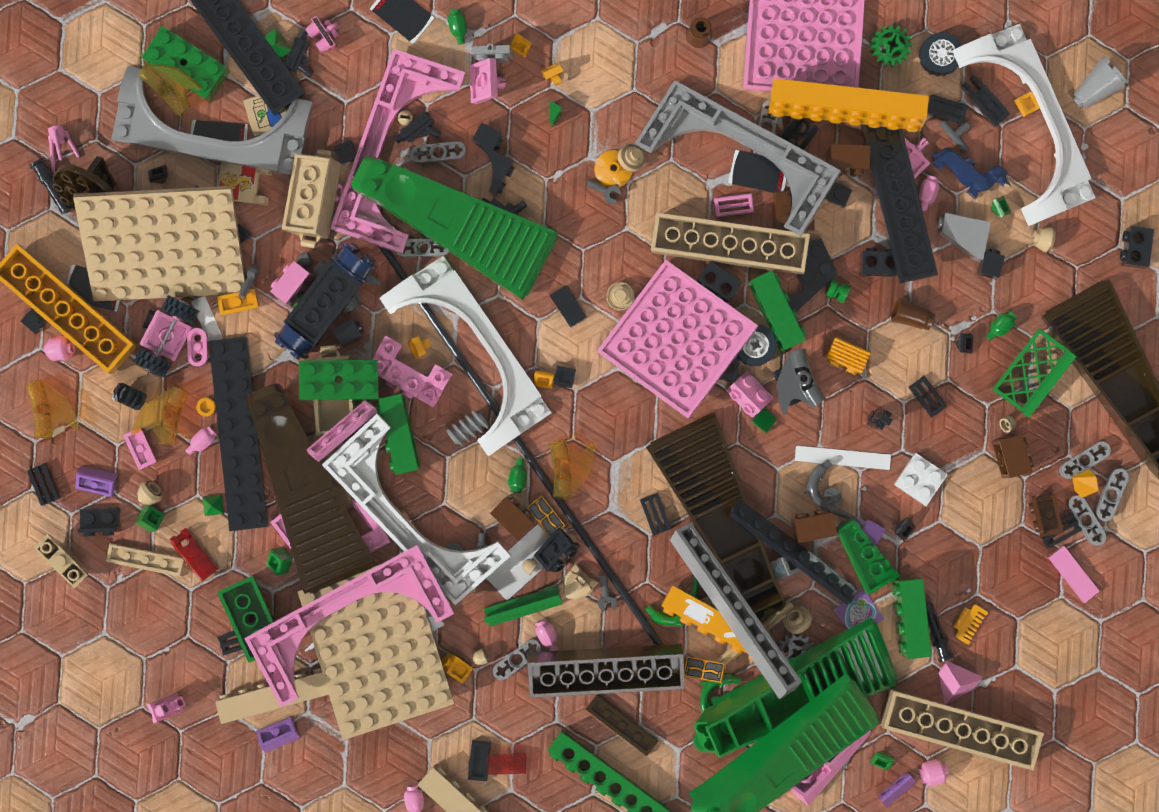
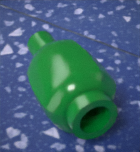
M461 9L450 10V15L448 16L450 32L456 37L458 45L465 44L464 35L467 32L465 15L461 13Z
M1011 311L999 314L991 323V331L985 335L986 338L991 341L996 336H1004L1015 326L1017 317Z
M517 458L516 465L510 470L508 486L511 488L510 492L522 493V490L526 487L527 470L523 467V458Z

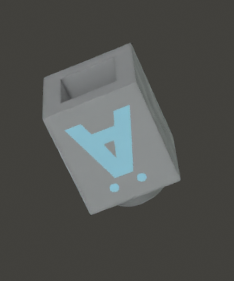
M784 557L770 562L776 581L801 571Z

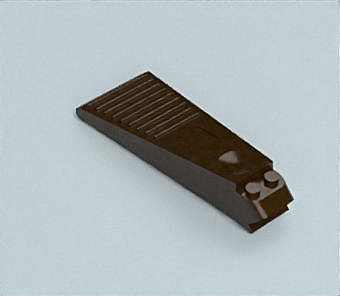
M1107 279L1103 282L1102 280L1045 311L1046 314L1042 315L1041 318L1056 340L1078 355L1072 363L1142 463L1145 462L1148 469L1159 479V383L1111 281Z
M275 383L248 394L246 402L254 420L304 594L314 593L371 569V566L376 565V562L321 461L318 462L307 452L311 443L295 416L283 387Z
M708 414L650 442V445L646 446L647 451L700 536L759 621L783 610L786 605L785 597L775 579L762 541L729 516L735 501L741 499L746 504L748 502L716 415L709 416Z

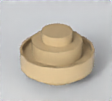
M633 143L624 145L618 152L620 165L629 172L638 171L645 164L646 159L643 150Z
M615 283L607 291V302L614 310H626L633 304L634 291L626 283Z
M797 606L788 613L783 623L790 633L799 634L808 629L812 616L805 607Z

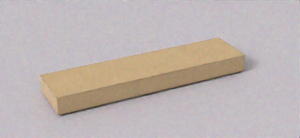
M115 543L109 544L106 562L178 577H182L185 566L184 559L179 556Z

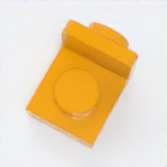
M450 652L441 660L445 673L461 684L465 682L473 670L471 666Z

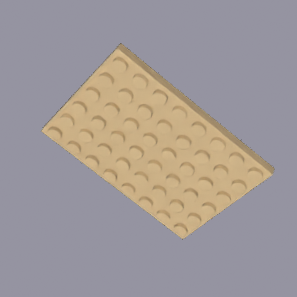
M232 186L74 195L73 199L93 302L167 298L168 295L172 297L227 295L240 292L246 279Z
M375 567L311 594L310 592L304 594L303 590L298 591L302 607ZM394 592L373 593L323 618L309 630L343 740L455 704L425 607L417 600Z

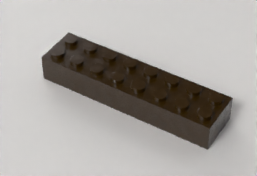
M682 644L527 653L530 698L685 689Z

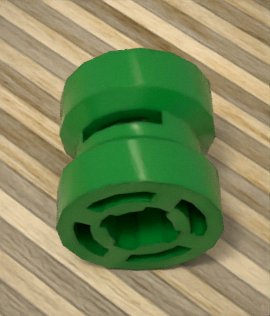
M832 279L825 296L829 298L834 297L838 302L844 303L851 286L847 284L842 285L838 280Z

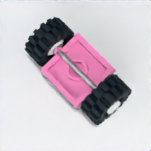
M170 295L167 296L161 309L172 314V317L157 310L140 342V345L152 350L153 353L140 348L133 361L163 377L166 376L172 363L160 356L162 355L175 361L187 339L188 333L192 329L191 326L179 320L182 319L193 324L199 313V310L193 308L188 303Z

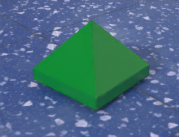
M1004 196L994 199L992 204V212L999 217L1011 213Z
M222 495L202 497L205 516L224 514Z
M877 751L870 760V763L888 770L895 759L886 751Z

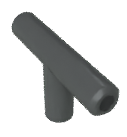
M946 120L940 123L941 128L963 153L969 150V147L960 138L971 128L968 122H965L956 131L953 130Z

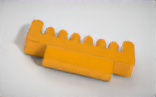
M975 604L972 605L970 610L964 607L953 625L957 629L954 636L969 645V640L975 635L973 631H977V628L980 627L978 623H982L981 619L985 618L983 615H988V612Z

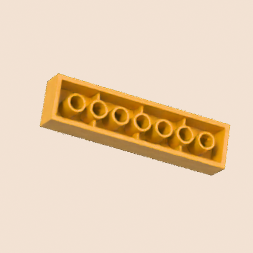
M773 78L768 113L776 117L787 115L794 119H802L804 117L811 118L813 121L830 120L831 123L848 122L854 126L865 124L872 128L883 126L890 130L901 128L909 132L921 131L926 121L929 96Z
M16 244L0 262V281L107 373L114 374L137 348L138 345L25 247Z

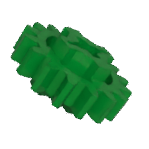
M891 24L888 30L883 26L881 32L877 31L875 33L876 37H873L871 40L875 44L871 45L870 49L875 50L872 54L873 57H879L876 62L882 60L884 61L883 66L890 63V66L894 67L895 62L900 66L902 60L906 61L908 59L907 55L912 53V50L908 48L912 47L913 43L908 42L911 35L905 36L906 29L901 32L899 31V25L896 29H893ZM887 34H892L889 38H882ZM894 39V41H893V47H894V48H893V50H891V52L889 53V51H890V45H889V44H890V42H892V40ZM894 54H901L896 58H891Z

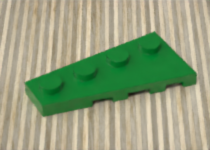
M853 519L836 527L837 534L867 595L872 594L900 577L899 573L893 569L889 561L883 557L879 549L873 545L869 537Z

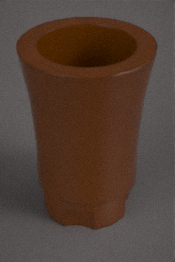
M704 17L697 18L687 28L686 39L691 46L703 48L710 43L712 31L708 19Z
M901 297L897 299L891 314L892 323L904 324L928 331L932 327L935 313L910 303Z

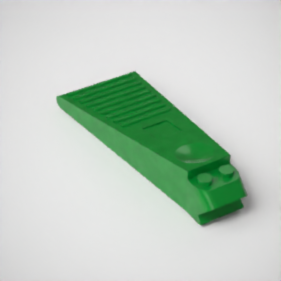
M366 156L362 160L352 180V188L359 195L375 202L522 301L525 296L528 297L557 241L558 232L373 156Z
M872 618L866 619L789 660V664L802 683L793 692L781 699L778 698L767 680L761 675L713 700V705L705 709L694 724L695 732L703 749L710 753H716L718 758H721L739 748L759 741L844 675H848L855 680L865 697L897 685V674L877 623Z
M848 675L842 676L707 781L690 791L689 795L693 799L691 812H759L877 726L879 723L878 714L855 680Z

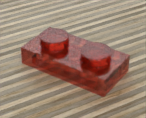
M487 754V774H526V754Z

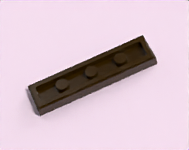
M596 694L586 707L589 713L644 755L648 756L657 744L658 740L600 695Z

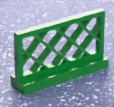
M1039 328L992 390L1029 418L1078 355ZM1039 334L1047 339L1048 346L1036 348L1035 339ZM1059 347L1065 352L1061 358L1052 359L1051 348ZM1048 349L1050 360L1038 361L1037 350ZM1034 351L1036 362L1024 363L1023 355L1025 352ZM1050 362L1051 371L1049 374L1040 375L1039 364ZM1036 364L1038 375L1027 377L1025 366ZM1022 366L1024 377L1013 378L1012 369ZM1038 378L1039 387L1028 390L1027 379ZM1024 380L1026 390L1015 392L1013 381ZM1011 381L1012 392L1004 393L998 389L1003 382ZM1015 394H1027V402L1024 406L1016 402Z
M558 586L484 608L485 623H488L489 627L562 605Z

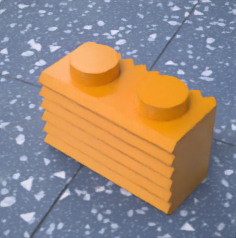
M834 337L825 359L829 360V365L836 368L839 365L845 367L847 373L856 376L857 373L861 374L871 352L838 337Z

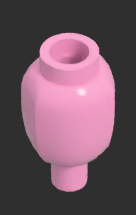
M927 175V178L922 181L919 191L922 211H927L928 205L933 203L939 191L937 177Z
M211 426L200 429L192 437L191 445L185 451L190 456L195 451H203L215 441L217 432Z
M546 618L536 622L535 632L540 642L544 646L549 647L550 651H559L556 646L557 635L553 625L547 622Z
M418 784L408 785L404 793L405 805L409 812H421L424 807L423 793L419 789Z

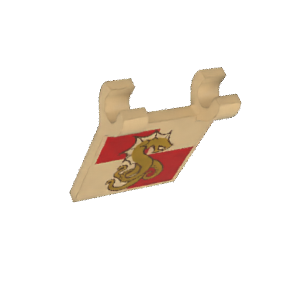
M221 162L218 186H232L234 202L268 206L269 198L257 195L260 174L272 176V172Z

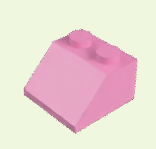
M294 261L292 264L288 263L283 269L284 274L280 279L277 278L272 283V290L270 291L290 307L294 304L297 295L303 292L314 278L312 274Z

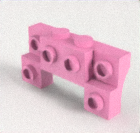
M385 336L373 360H378V376L387 381L385 384L394 390L396 387L402 389V394L412 399L414 396L434 408L453 374L435 364L427 378L396 360L403 345Z

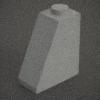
M949 213L939 217L937 222L939 235L975 261L980 262L984 259L991 222Z

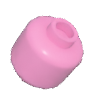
M53 336L45 343L44 352L52 361H67L75 352V345L65 336Z
M933 759L923 762L919 773L922 782L932 787L945 783L949 770L946 763L942 764L941 760Z

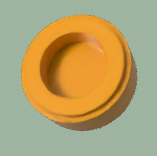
M205 397L198 401L196 408L200 415L209 417L216 412L213 399Z

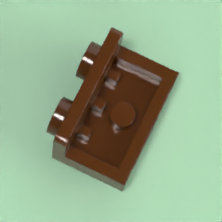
M1055 495L1040 498L1031 496L1032 502L1029 503L1031 514L1036 516V520L1033 521L1035 532H1039L1040 537L1064 533Z

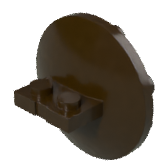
M97 156L87 170L73 165L59 167L53 175L52 186L60 195V201L70 205L76 211L73 199L75 194L115 192L113 188L116 186V182L109 172L104 158Z

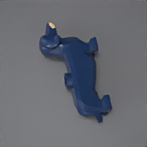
M947 147L940 153L932 154L936 158L932 164L939 170L944 165L949 167L960 183L970 187L966 193L973 199L978 197V192L989 190L995 183H999L1004 188L1011 187L1006 178L1007 171L1002 166H994L988 172L982 173L974 167L976 163L969 157L964 159L951 148Z

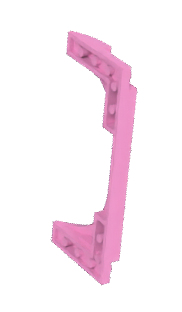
M393 49L334 216L331 230L399 253L404 252L409 235L392 227L382 216L375 202L354 191L352 180L366 156L380 158L389 129L396 116L406 105L426 94L439 91H460L465 72Z
M418 545L244 638L280 707L299 698L295 685L294 664L297 650L306 633L317 622L354 601L373 593L394 592L417 600L432 614L436 623L454 614L439 582L435 578Z

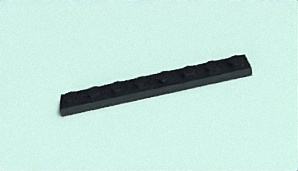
M741 499L735 501L729 514L732 519L846 605L852 603L857 587Z

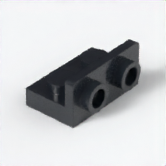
M791 117L778 134V137L804 150L819 129L816 125L803 119Z
M120 508L80 509V529H78V533H83V536H95V532H103V536L114 535V532L120 531Z
M557 528L534 556L547 572H559L564 568L569 558L576 555L581 545L573 542L562 528Z

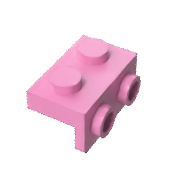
M748 370L726 390L730 397L752 418L774 398Z

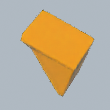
M1090 469L1072 476L1074 490L1081 498L1099 491L1097 478Z

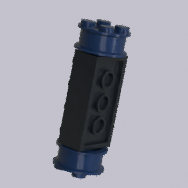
M353 242L342 243L343 247L339 253L332 256V259L283 321L284 326L281 330L274 333L275 343L282 348L286 347L290 350V354L297 360H300V358L309 359L308 354L313 347L319 346V342L359 289L367 282L366 277L372 269H377V266L374 264L376 260L369 254L364 255L360 252L361 248Z

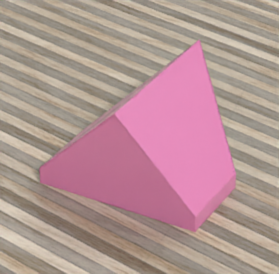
M946 661L938 673L944 704H949L973 690L982 680V676Z

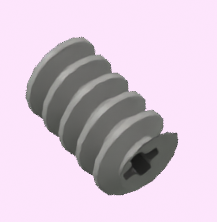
M479 410L478 414L475 411H471L472 418L465 415L466 422L460 419L459 427L453 424V431L448 428L446 429L456 446L457 444L462 447L465 446L464 439L470 442V435L476 438V431L483 433L482 426L487 429L490 428Z

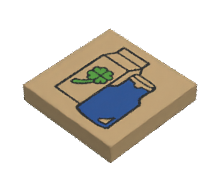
M260 96L243 100L254 137H258L270 130L286 113L285 108L274 116Z

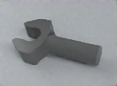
M591 179L587 183L588 187L605 195V202L609 204L618 203V200L611 197V193L615 191L618 194H622L619 186L614 184L607 188Z
M251 264L249 267L247 278L238 295L240 298H246L253 281H256L260 271L258 270V265Z
M607 575L599 576L602 597L597 601L598 607L604 612V602L610 601L612 610H614L617 601L609 593Z

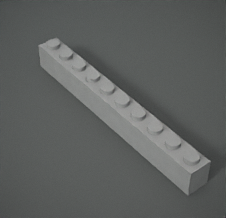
M690 522L677 529L670 539L671 543L779 699L793 692L802 681L693 524Z

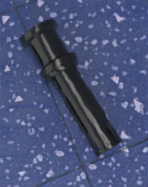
M40 158L31 163L29 167L34 170L39 178L38 182L44 185L61 215L72 210V207L60 201V195L52 186L54 173L48 169L45 164L46 160Z
M933 603L926 604L928 626L934 640L932 645L936 648L939 656L938 661L943 662L952 659L955 655L949 647V639L944 636Z

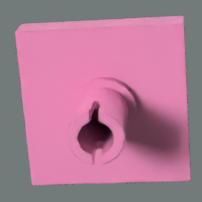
M489 58L469 66L471 103L479 104L497 98V88L504 89L506 83L501 81H506L505 77H497L496 59Z

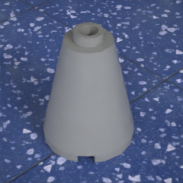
M1105 56L1100 58L1073 94L1075 96L1073 101L1079 108L1082 106L1088 108L1129 85L1121 72L1113 65H1109L1111 61Z

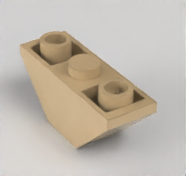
M47 534L33 547L74 589L89 575L82 562L72 551L51 535Z

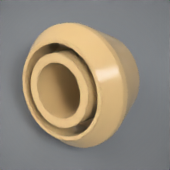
M1053 227L1039 228L1038 231H1034L1032 242L1041 251L1048 252L1054 245L1056 231Z
M151 480L141 482L137 496L142 504L152 505L162 500L163 492L158 484Z

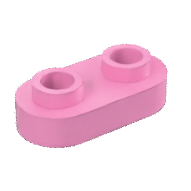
M194 328L187 336L188 361L193 366L201 367L208 361V335L203 329ZM197 335H201V340L199 342L195 340V337ZM197 354L202 355V359L200 361L196 360Z
M355 499L351 500L352 505L372 531L380 527L379 524Z

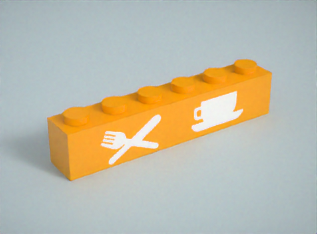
M671 586L661 604L664 607L663 612L672 617L674 614L680 616L681 622L688 626L691 623L698 626L697 631L706 636L709 632L715 636V641L723 645L725 642L732 645L731 649L739 654L742 651L747 653L718 610Z

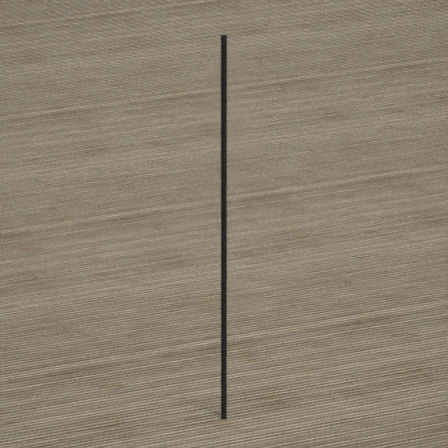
M379 247L402 281L407 279V274L391 251ZM418 303L493 413L498 417L501 409L428 304ZM519 436L513 439L518 449L655 645H664Z

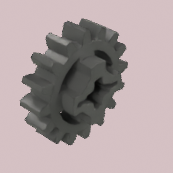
M791 633V637L784 634L785 640L779 639L778 642L781 645L777 647L783 654L784 647L787 645L788 649L784 657L789 661L795 658L794 655L791 656L794 648L800 650L798 652V655L812 649L811 646L814 645V642H808L809 637L807 635L802 638V633H799L797 636ZM793 640H799L804 643L801 645L794 644Z

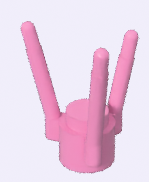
M62 125L48 128L51 171L55 173L54 144L56 145L60 161L63 159L60 144L65 142V138L77 158H80V154L70 138L69 131H64Z

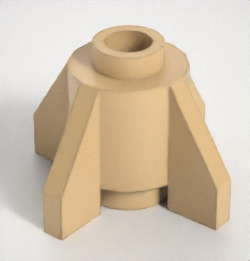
M575 564L565 576L564 595L570 600H578L590 595L593 588L598 584L597 580L589 578L585 573L581 572L582 570L578 564Z

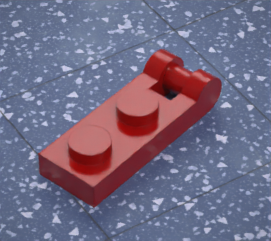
M184 528L178 536H173L169 539L170 543L201 582L218 571V568L194 540L188 529ZM184 540L188 543L185 547L181 545V542Z

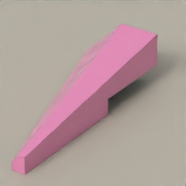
M871 730L790 790L809 806L872 733Z

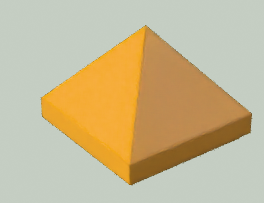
M516 33L510 47L525 58L532 43Z
M535 371L534 386L552 389L554 374L548 371Z

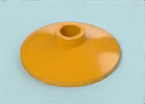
M617 150L604 152L595 163L596 178L606 187H611L614 184L621 187L629 181L632 172L625 170L618 161L619 151ZM616 165L617 170L611 171L610 166Z

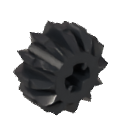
M118 383L112 395L113 400L134 410H141L147 397L144 392L124 383Z

